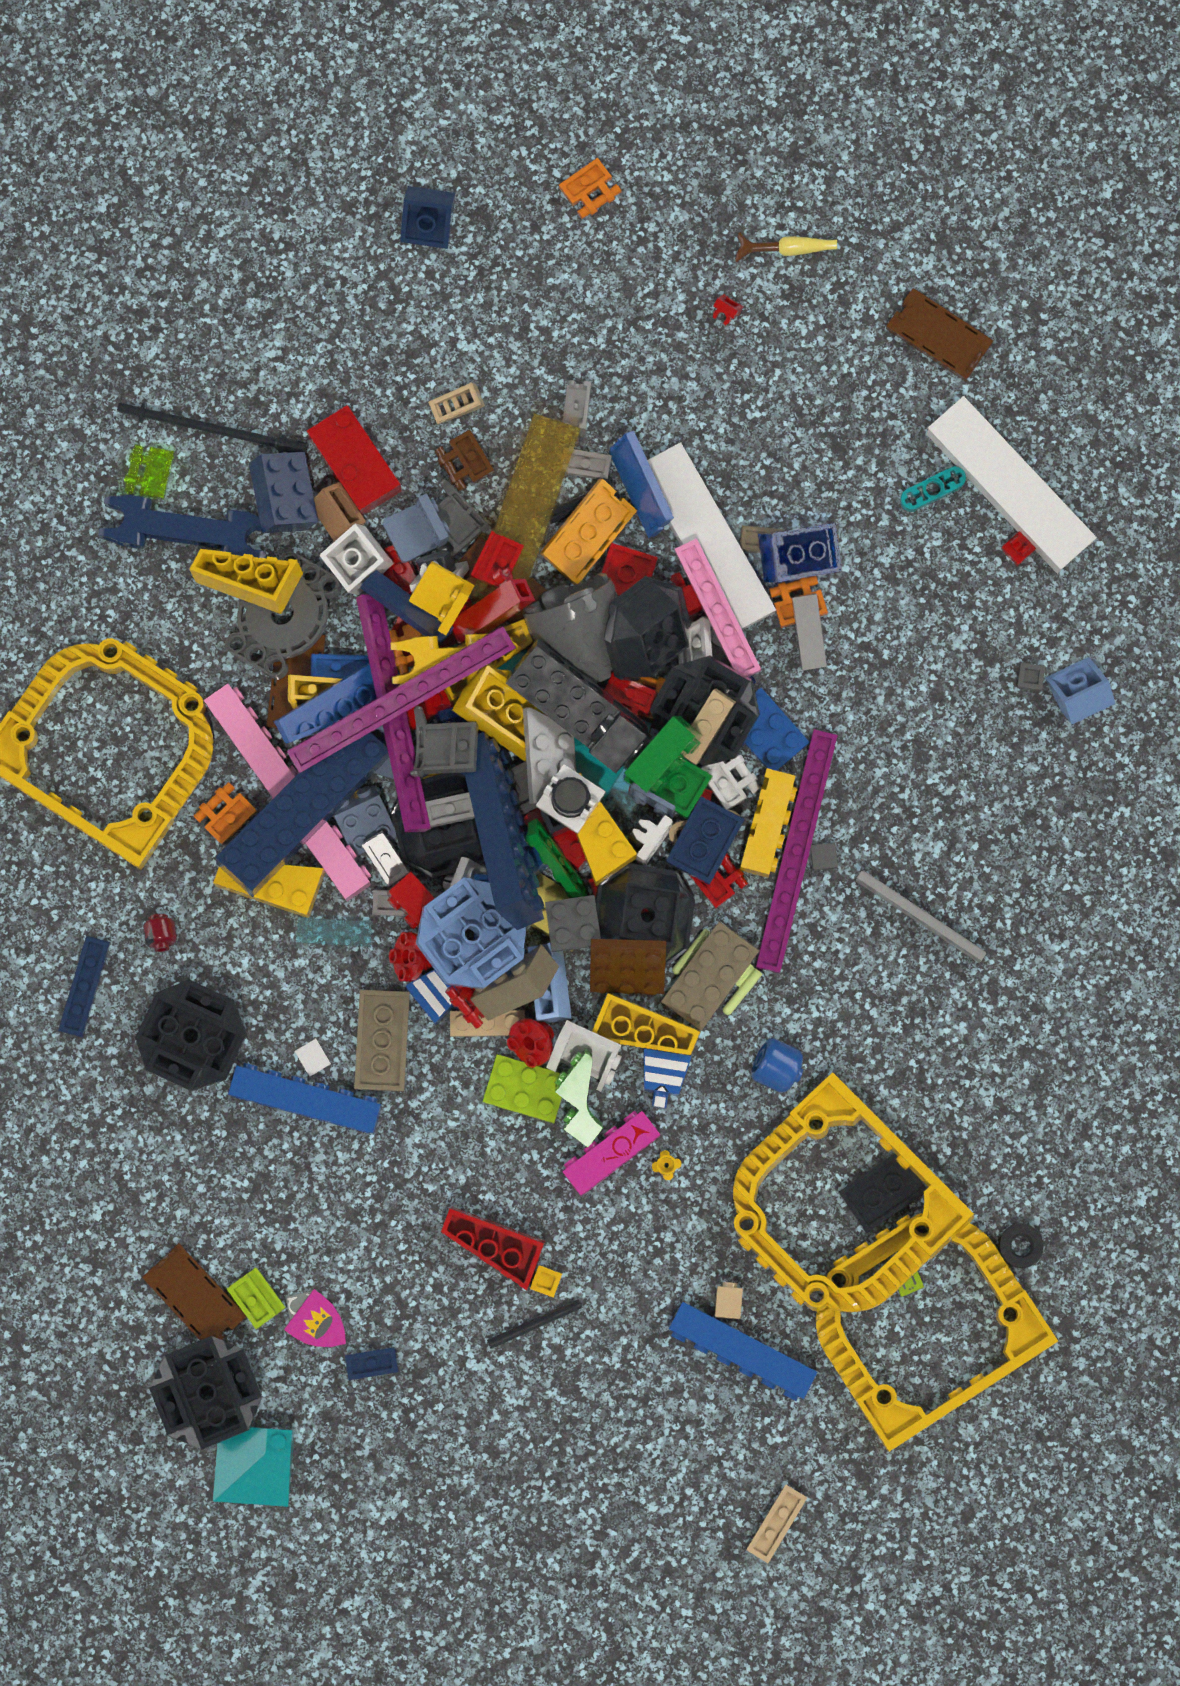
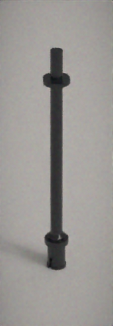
M143 402L141 407L118 403L117 412L138 416L139 423H143L145 418L272 446L278 450V453L305 452V456L307 453V441L291 439L284 434L275 438L147 409L146 402Z

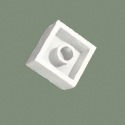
M356 523L319 555L347 592L356 595L363 591L360 588L362 583L375 570L383 574L394 564L365 526Z

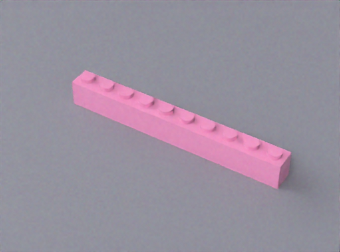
M226 684L206 698L204 702L272 798H274L298 772L293 766L287 767L283 761L287 757L279 746L275 748L269 741L272 739V736L265 726L260 728L255 720L258 717L251 707L246 709L241 701L244 697L238 688L232 689L229 684ZM326 822L305 844L322 868H324L346 902H348L371 885L368 879L372 876L364 865L360 867L354 860L357 855L350 845L345 847L340 839L343 836L335 825L330 827Z

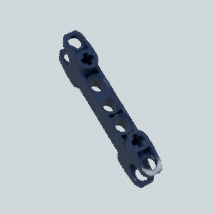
M123 495L106 496L104 498L105 507L121 511L124 514V520L116 528H99L98 536L100 539L116 543L122 547L144 549L146 538L217 548L220 551L231 552L232 555L243 556L244 554H250L254 557L267 559L266 552L252 549L247 545V539L251 533L262 531L259 516L249 512L227 510L226 519L223 521L151 510L152 500L141 496Z

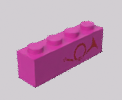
M636 1111L629 1114L623 1119L625 1122L623 1126L619 1129L614 1126L604 1134L606 1139L601 1143L597 1144L594 1141L589 1147L584 1149L586 1153L580 1159H577L575 1156L564 1164L566 1169L563 1171V1174L581 1197L660 1137V1133L643 1111L639 1114Z

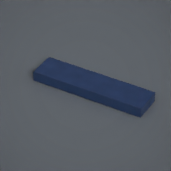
M377 570L360 587L422 635L438 636V646L454 629L451 626L447 635L439 632L438 629L442 622L438 621L437 617L409 602L411 595Z
M86 936L58 1029L59 1032L83 1038L111 945L110 942Z

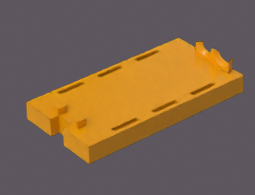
M599 479L540 552L549 563L574 585L581 582L637 512L624 498H619L618 500L614 496L617 491L604 479Z

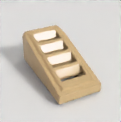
M472 382L429 401L438 425L485 406L477 385ZM467 393H471L474 400L473 403H470ZM459 396L462 397V400H463L464 405H465V406L462 407V408H461V405H460L459 400H458V398H457V397H459ZM451 399L456 409L453 412L448 402ZM443 403L447 413L444 416L439 407V404Z

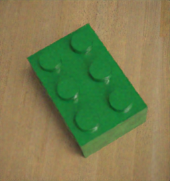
M673 716L624 773L646 793L656 792L657 790L661 791L669 782L667 776L670 773H676L685 763L683 758L689 753L693 754L701 745L699 740L702 735L681 716Z

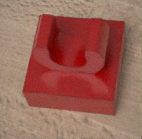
M723 294L717 298L713 307L717 308L713 313V318L716 319L720 313H724L726 320L723 324L726 326L741 313L744 306Z
M1019 531L1002 546L1001 550L1018 567L1036 548Z

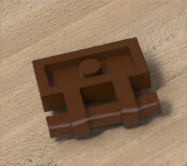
M470 429L449 441L453 449L452 451L446 453L443 446L434 451L439 458L437 461L440 467H444L449 475V482L452 486L455 485L459 493L467 488L463 480L468 476L474 485L494 473L493 467ZM457 458L463 466V469L457 471L452 463Z

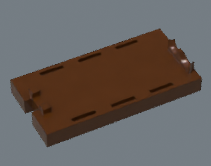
M912 288L902 303L904 310L902 313L896 311L887 324L886 330L966 382L994 340L918 290Z
M321 635L318 641L304 653L286 659L288 673L284 678L276 680V686H274L275 679L271 680L266 726L268 729H278L274 721L293 710L288 701V675L311 676V654L325 653L326 635ZM274 662L272 673L279 672L282 669V662ZM274 697V707L272 710V702Z
M180 1243L142 1277L199 1340L210 1336L223 1340L225 1336L222 1333L226 1329L234 1330L247 1318L236 1303ZM189 1258L199 1268L198 1270L189 1262ZM205 1277H207L216 1287L214 1288V1287L205 1279ZM157 1288H159L163 1292L167 1299L164 1298V1296L157 1290ZM224 1295L233 1306H230L222 1296ZM174 1306L184 1315V1317H182V1316L176 1311V1309L174 1308ZM191 1325H193L199 1331L201 1336L191 1327Z

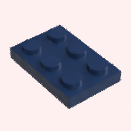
M701 796L670 852L666 863L710 885L745 819Z

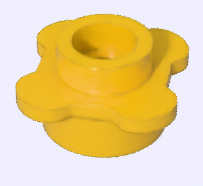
M666 1150L662 1151L657 1162L652 1164V1170L662 1174L665 1180H671L675 1170L681 1167L680 1159L670 1156L669 1151ZM665 1163L669 1164L668 1168L664 1167Z

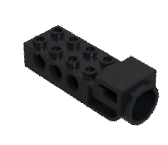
M539 638L507 676L506 684L587 746L590 754L615 773L621 767L627 770L652 739V735L648 733L647 725L636 714Z

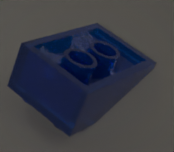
M836 523L758 534L764 583H778L842 571Z

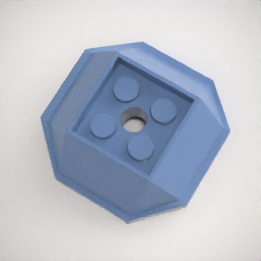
M464 877L423 907L416 945L446 985L483 989L524 959L526 927L516 930L496 912L490 883ZM466 929L474 932V941H469L465 937Z

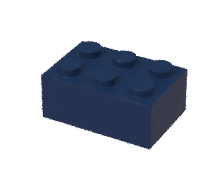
M305 452L261 454L249 463L262 533L306 531L318 523Z

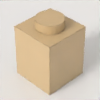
M723 1282L722 1287H717L714 1317L740 1320L743 1289L737 1288L738 1283Z

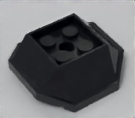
M644 576L610 603L608 613L610 618L606 625L604 641L614 677L627 681H638L640 678L651 677L689 647L688 629L691 623L681 587Z
M710 655L673 666L650 708L658 732H660L673 716H681L692 725L714 689L719 690L736 701L699 761L704 766L737 758L760 716L752 679Z
M444 773L421 779L425 802L469 792L466 777L460 773ZM399 801L397 802L391 817L405 864L433 879L456 873L461 857L468 858L482 866L484 857L475 818L452 823L448 830H441L436 826L426 832H405Z
M629 863L597 885L595 903L601 939L666 941L665 967L688 950L695 899L677 871ZM643 909L650 912V922L642 920L641 911Z
M188 979L156 992L135 1036V1040L146 1071L187 1090L195 1091L227 1079L247 1037V1032L233 999ZM191 1030L197 1031L198 1039L194 1043H187L185 1040L186 1034Z
M214 1336L207 1337L164 1355L149 1387L166 1434L201 1450L250 1431L263 1397L245 1350ZM206 1386H211L214 1390V1395L209 1400H204L201 1396L202 1389Z

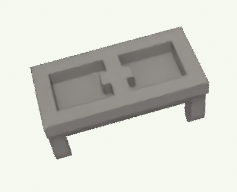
M571 380L569 385H567L562 433L586 435L591 381L576 384L574 380Z

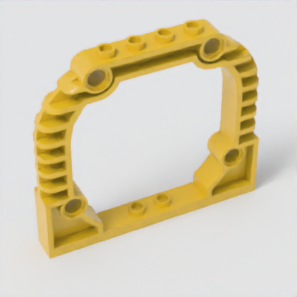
M107 638L99 645L85 643L69 646L54 654L42 666L12 711H8L1 721L0 777L142 870L175 822V817L199 784L211 763L214 742L211 727L204 715L206 705L202 697L196 692L198 688L188 681H185L184 684L176 679L177 674L168 668H165L163 671L156 666L158 662L146 654L144 657L136 653L137 648L127 641L122 644L113 638ZM109 648H117V654L114 657L108 658L105 656ZM90 666H95L108 674H117L125 671L172 702V709L176 718L189 728V745L184 757L151 804L147 802L138 804L132 812V818L109 823L104 831L81 817L83 813L72 805L69 808L62 805V799L54 793L50 792L47 795L26 781L31 774L28 764V750L32 749L38 742V734L34 729L36 723L62 685L75 672ZM192 700L199 703L198 708L194 711L186 709L187 703ZM22 731H29L30 737L26 741H19V734ZM144 811L152 812V818L147 822L140 821V815Z
M833 1072L789 1113L790 1116L744 1159L737 1171L733 1186V1200L737 1212L734 1219V1227L740 1237L738 1242L746 1251L752 1249L758 1255L755 1258L756 1261L765 1270L769 1267L775 1273L773 1278L780 1286L784 1287L787 1285L793 1291L790 1295L800 1306L804 1303L812 1311H822L828 1307L840 1312H861L879 1306L889 1299L929 1259L931 1260L974 1219V1213ZM813 1120H820L823 1123L822 1128L819 1130H813L809 1125ZM862 1120L880 1138L879 1144L887 1152L892 1150L898 1156L896 1158L897 1162L904 1169L910 1168L928 1188L924 1191L923 1215L913 1219L910 1223V1240L872 1277L856 1286L838 1288L825 1276H808L767 1234L768 1227L765 1214L755 1201L758 1188L768 1173L807 1137L816 1140L822 1139L827 1135L829 1127L855 1126ZM744 1220H751L754 1226L746 1231L740 1228V1224ZM919 1226H925L928 1228L929 1233L924 1237L916 1235L915 1229ZM815 1291H820L824 1294V1298L821 1302L816 1303L811 1301L810 1295Z
M923 1213L917 1214L912 1218L906 1215L896 1222L898 1227L891 1232L886 1228L875 1235L877 1241L871 1245L864 1242L855 1248L856 1254L848 1259L844 1255L833 1263L835 1268L826 1277L831 1280L834 1274H841L845 1279V1284L841 1288L859 1285L860 1275L899 1251L910 1240V1223L913 1219L921 1217ZM971 1223L961 1230L950 1242L959 1245L971 1257L1000 1302V1306L996 1311V1319L1001 1326L1006 1327L1003 1353L1008 1361L985 1376L980 1373L969 1380L971 1383L969 1387L962 1390L961 1386L948 1394L949 1400L929 1413L925 1414L919 1406H912L898 1401L897 1394L891 1386L887 1384L877 1385L845 1336L841 1326L840 1311L827 1307L816 1313V1331L823 1351L888 1452L1058 1342L993 1242L983 1231ZM915 1229V1233L920 1237H924L929 1233V1230L926 1233H920ZM1006 1308H1012L1016 1312L1014 1321L1008 1322L1004 1319L1003 1312ZM880 1390L889 1392L890 1400L887 1404H881L877 1401V1393Z

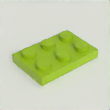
M497 1054L483 1103L554 1124L562 1097L555 1092L557 1085L554 1083L560 1073L538 1066L530 1068L525 1062Z

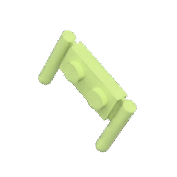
M704 928L672 968L674 974L679 975L682 973L710 935V931ZM751 964L735 984L739 989L723 1007V1012L726 1015H730L763 975Z

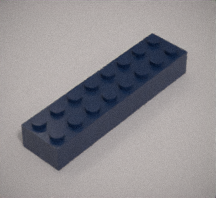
M370 732L298 773L216 856V864L251 897H254L389 758L387 747Z
M485 732L478 734L476 772L464 773L496 912L516 930H519L544 919L542 912L544 903L540 895H538L539 881L533 873L534 860L528 852L527 846L529 843L526 833L523 831L522 825L525 824L523 815L518 810L517 804L520 803V800L512 785L515 783V779L508 766L510 757L505 749H501L494 738L491 739Z

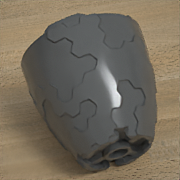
M599 573L593 577V580L570 587L562 584L541 593L539 600L523 608L522 614L534 642L539 638L595 683L611 677L612 666L604 637L606 625L610 618V614H608L610 603L618 595L611 578L607 577V574Z

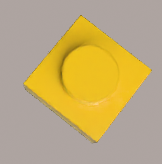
M539 1265L530 1289L554 1298L562 1274Z

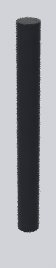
M579 1299L494 1336L487 1340L490 1349L581 1309L582 1305Z

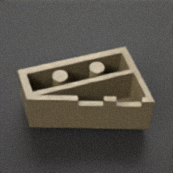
M541 944L525 954L523 960L483 989L475 988L470 1000L489 1021L542 997L557 972L559 965Z

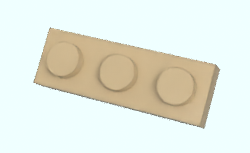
M717 689L712 691L691 725L702 735L699 740L701 745L693 754L689 753L685 758L694 764L699 763L736 701Z
M511 1010L489 1021L484 1017L481 1019L483 1021L482 1026L477 1029L471 1023L465 1021L463 1018L464 1014L461 1011H450V1037L509 1036L511 1026L518 1020L525 1018V1010Z
M785 1484L746 1550L769 1563L807 1497Z

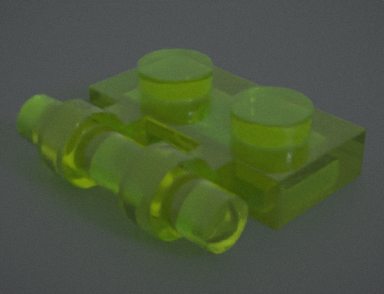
M134 445L133 453H130L128 460L130 462L128 474H125L124 483H126L124 492L133 494L135 486L139 485L141 486V496L165 500L175 455L174 451L150 447L148 456L142 455L144 447ZM142 464L146 465L143 477L137 476L139 466Z

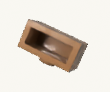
M340 482L322 489L314 498L317 517L334 542L355 523L359 525L366 523Z

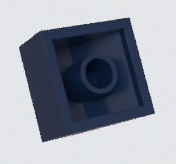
M408 186L403 202L400 242L448 249L456 193Z

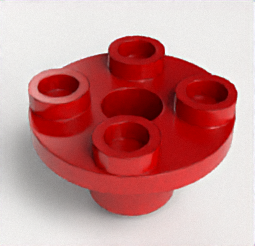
M402 932L395 943L394 949H391L389 952V961L394 966L398 980L402 982H412L420 976L422 970L427 972L432 968L430 962L416 945L418 934L414 932Z
M528 1018L520 1019L510 1028L507 1046L528 1067L535 1068L550 1059L553 1051L552 1041L554 1039V1032L551 1026L545 1022L534 1021Z

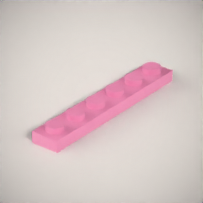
M694 539L675 548V553L731 667L747 677L760 672L761 668L698 540Z

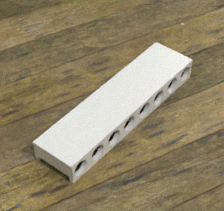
M964 396L927 428V436L957 467L964 470L966 477L1017 532L1020 531L1034 545L1035 551L1057 574L1097 538Z
M680 442L649 459L648 463L674 516V519L668 524L680 546L694 539L698 540L741 629L744 630L769 615L775 614L776 608L682 443Z

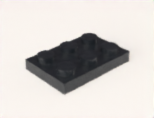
M895 1153L838 1192L866 1234L918 1199L927 1189L921 1179L910 1168L904 1169L897 1162L896 1158L898 1156Z

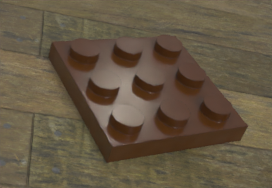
M591 939L590 992L602 994H664L666 941Z

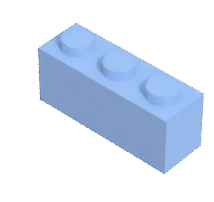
M551 943L542 944L559 965V968L545 994L534 1000L536 1020L553 1023L572 1019L563 951L552 952ZM539 945L528 947V952L532 951Z

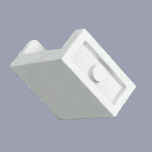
M567 1020L558 1036L546 1068L555 1072L560 1062L571 1067L570 1061L578 1051L582 1053L586 1048L591 1052L593 1059L591 1076L600 1080L596 1090L601 1092L605 1084L610 1085L615 1075V1071L611 1069L616 1070L622 1056L618 1055L621 1045Z

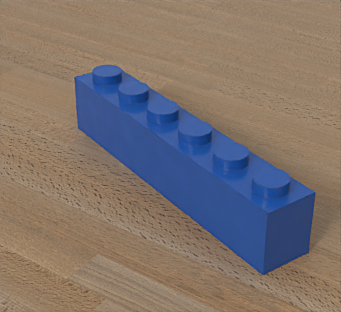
M243 1063L242 1067L236 1065L228 1093L231 1097L364 1133L375 1134L382 1105L377 1103L378 1099L363 1095V1099L353 1097L354 1092L339 1089L337 1093L330 1091V1086L315 1082V1086L305 1084L306 1080L303 1078L291 1076L289 1080L281 1078L282 1073L267 1069V1073L257 1071L258 1067L251 1064Z
M682 1302L669 1327V1330L673 1332L671 1334L673 1338L683 1343L686 1339L695 1343L693 1348L706 1355L708 1351L718 1355L716 1360L727 1366L731 1362L740 1366L738 1371L750 1378H752L753 1374L763 1378L762 1384L773 1390L776 1386L784 1389L783 1395L794 1401H797L798 1397L801 1399L805 1398L817 1374V1371Z

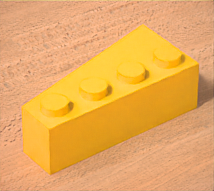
M766 769L740 867L741 871L769 878L770 872L775 873L779 858H775L774 855L776 848H782L785 835L780 834L782 825H788L791 811L787 810L789 801L794 802L797 788L793 787L794 775Z
M284 865L254 897H251L220 867L213 883L218 888L309 919L326 872L324 868Z

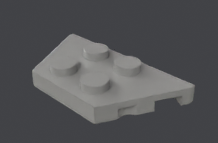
M523 708L529 804H535L543 796L546 786L551 783V779L559 772L563 764L576 772L574 736L548 716L532 708Z

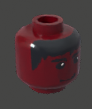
M167 914L151 915L144 923L145 944L155 949V952L168 951L169 947L176 943L175 921L168 918Z

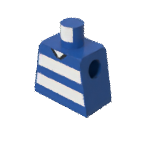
M435 969L406 985V989L435 1025L454 1007L450 1003V998L445 993V990L450 986L454 988L455 986L446 985Z
M644 1048V1091L654 1092L652 1107L666 1109L668 1095L679 1096L691 1056Z

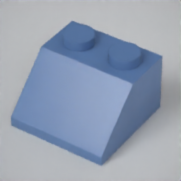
M1089 657L1045 678L1061 712L1071 724L1082 721L1086 717L1116 704L1108 679Z

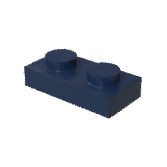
M395 1347L345 1355L349 1381L399 1372Z

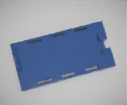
M631 431L625 433L622 438L617 439L618 441L610 447L609 454L612 455L614 465L634 508L637 510L648 538L657 536L664 529L663 526L668 525L674 519V516L635 432Z

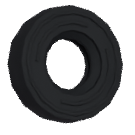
M1019 1223L1011 1225L1004 1230L999 1239L998 1247L1000 1255L1007 1264L1023 1269L1031 1267L1039 1261L1043 1254L1044 1242L1036 1228L1029 1224ZM1018 1236H1024L1030 1241L1031 1249L1026 1255H1017L1012 1250V1241Z

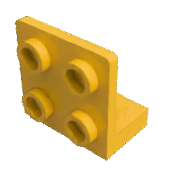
M432 561L411 595L409 602L437 617L438 621L442 622L438 631L447 635L475 585Z

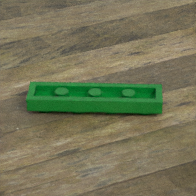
M539 820L530 821L528 823V833L526 834L527 841L531 847H535L543 864L548 865L552 870L554 879L563 885L568 898L588 896V887Z

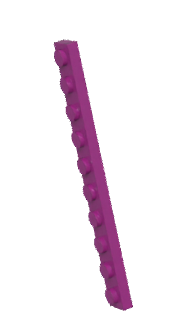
M361 594L356 598L376 696L378 698L400 685L392 684V676L398 675L394 652L390 647L391 638L384 605L370 595ZM404 712L383 724L405 832H426L431 827L420 777H413L410 774V771H413L416 756L407 714Z
M501 626L288 749L287 753L299 773L510 652L515 649V646L505 628Z
M813 730L756 965L758 969L779 974L781 972L838 736L836 734Z

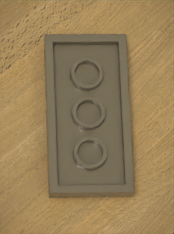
M719 921L661 1002L702 1031L760 950Z
M360 990L355 1090L405 1092L410 992Z

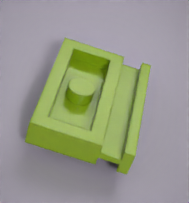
M257 1267L227 1288L256 1330L286 1309Z

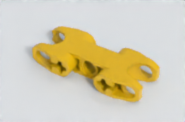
M487 633L465 635V645L472 644L487 635ZM438 636L413 637L403 641L390 642L391 650L407 651L413 655L415 661L414 667L409 673L392 676V684H403L465 647L438 648ZM492 662L487 664L506 679L511 672L510 670L496 669ZM482 667V668L478 669L477 671L473 672L472 674L468 675V676H467V684H469V683L472 681V679H473L484 667Z

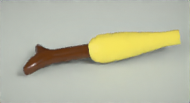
M739 232L738 240L741 246L737 251L735 261L737 263L743 257L753 252L779 251L783 256H796L837 249V240L788 236L781 238L779 242L753 243Z

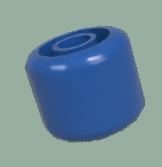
M770 1038L761 1046L754 1060L751 1077L757 1083L779 1093H784L795 1082L797 1083L802 1076L803 1054L800 1050L784 1042Z

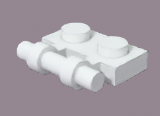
M742 755L731 759L727 764L722 761L701 768L713 776L708 786L726 810L732 809L747 799L743 791L744 788L749 787L753 794L761 789L756 782L758 779L755 774H751L745 766V760ZM735 768L742 777V780L738 783L730 772Z

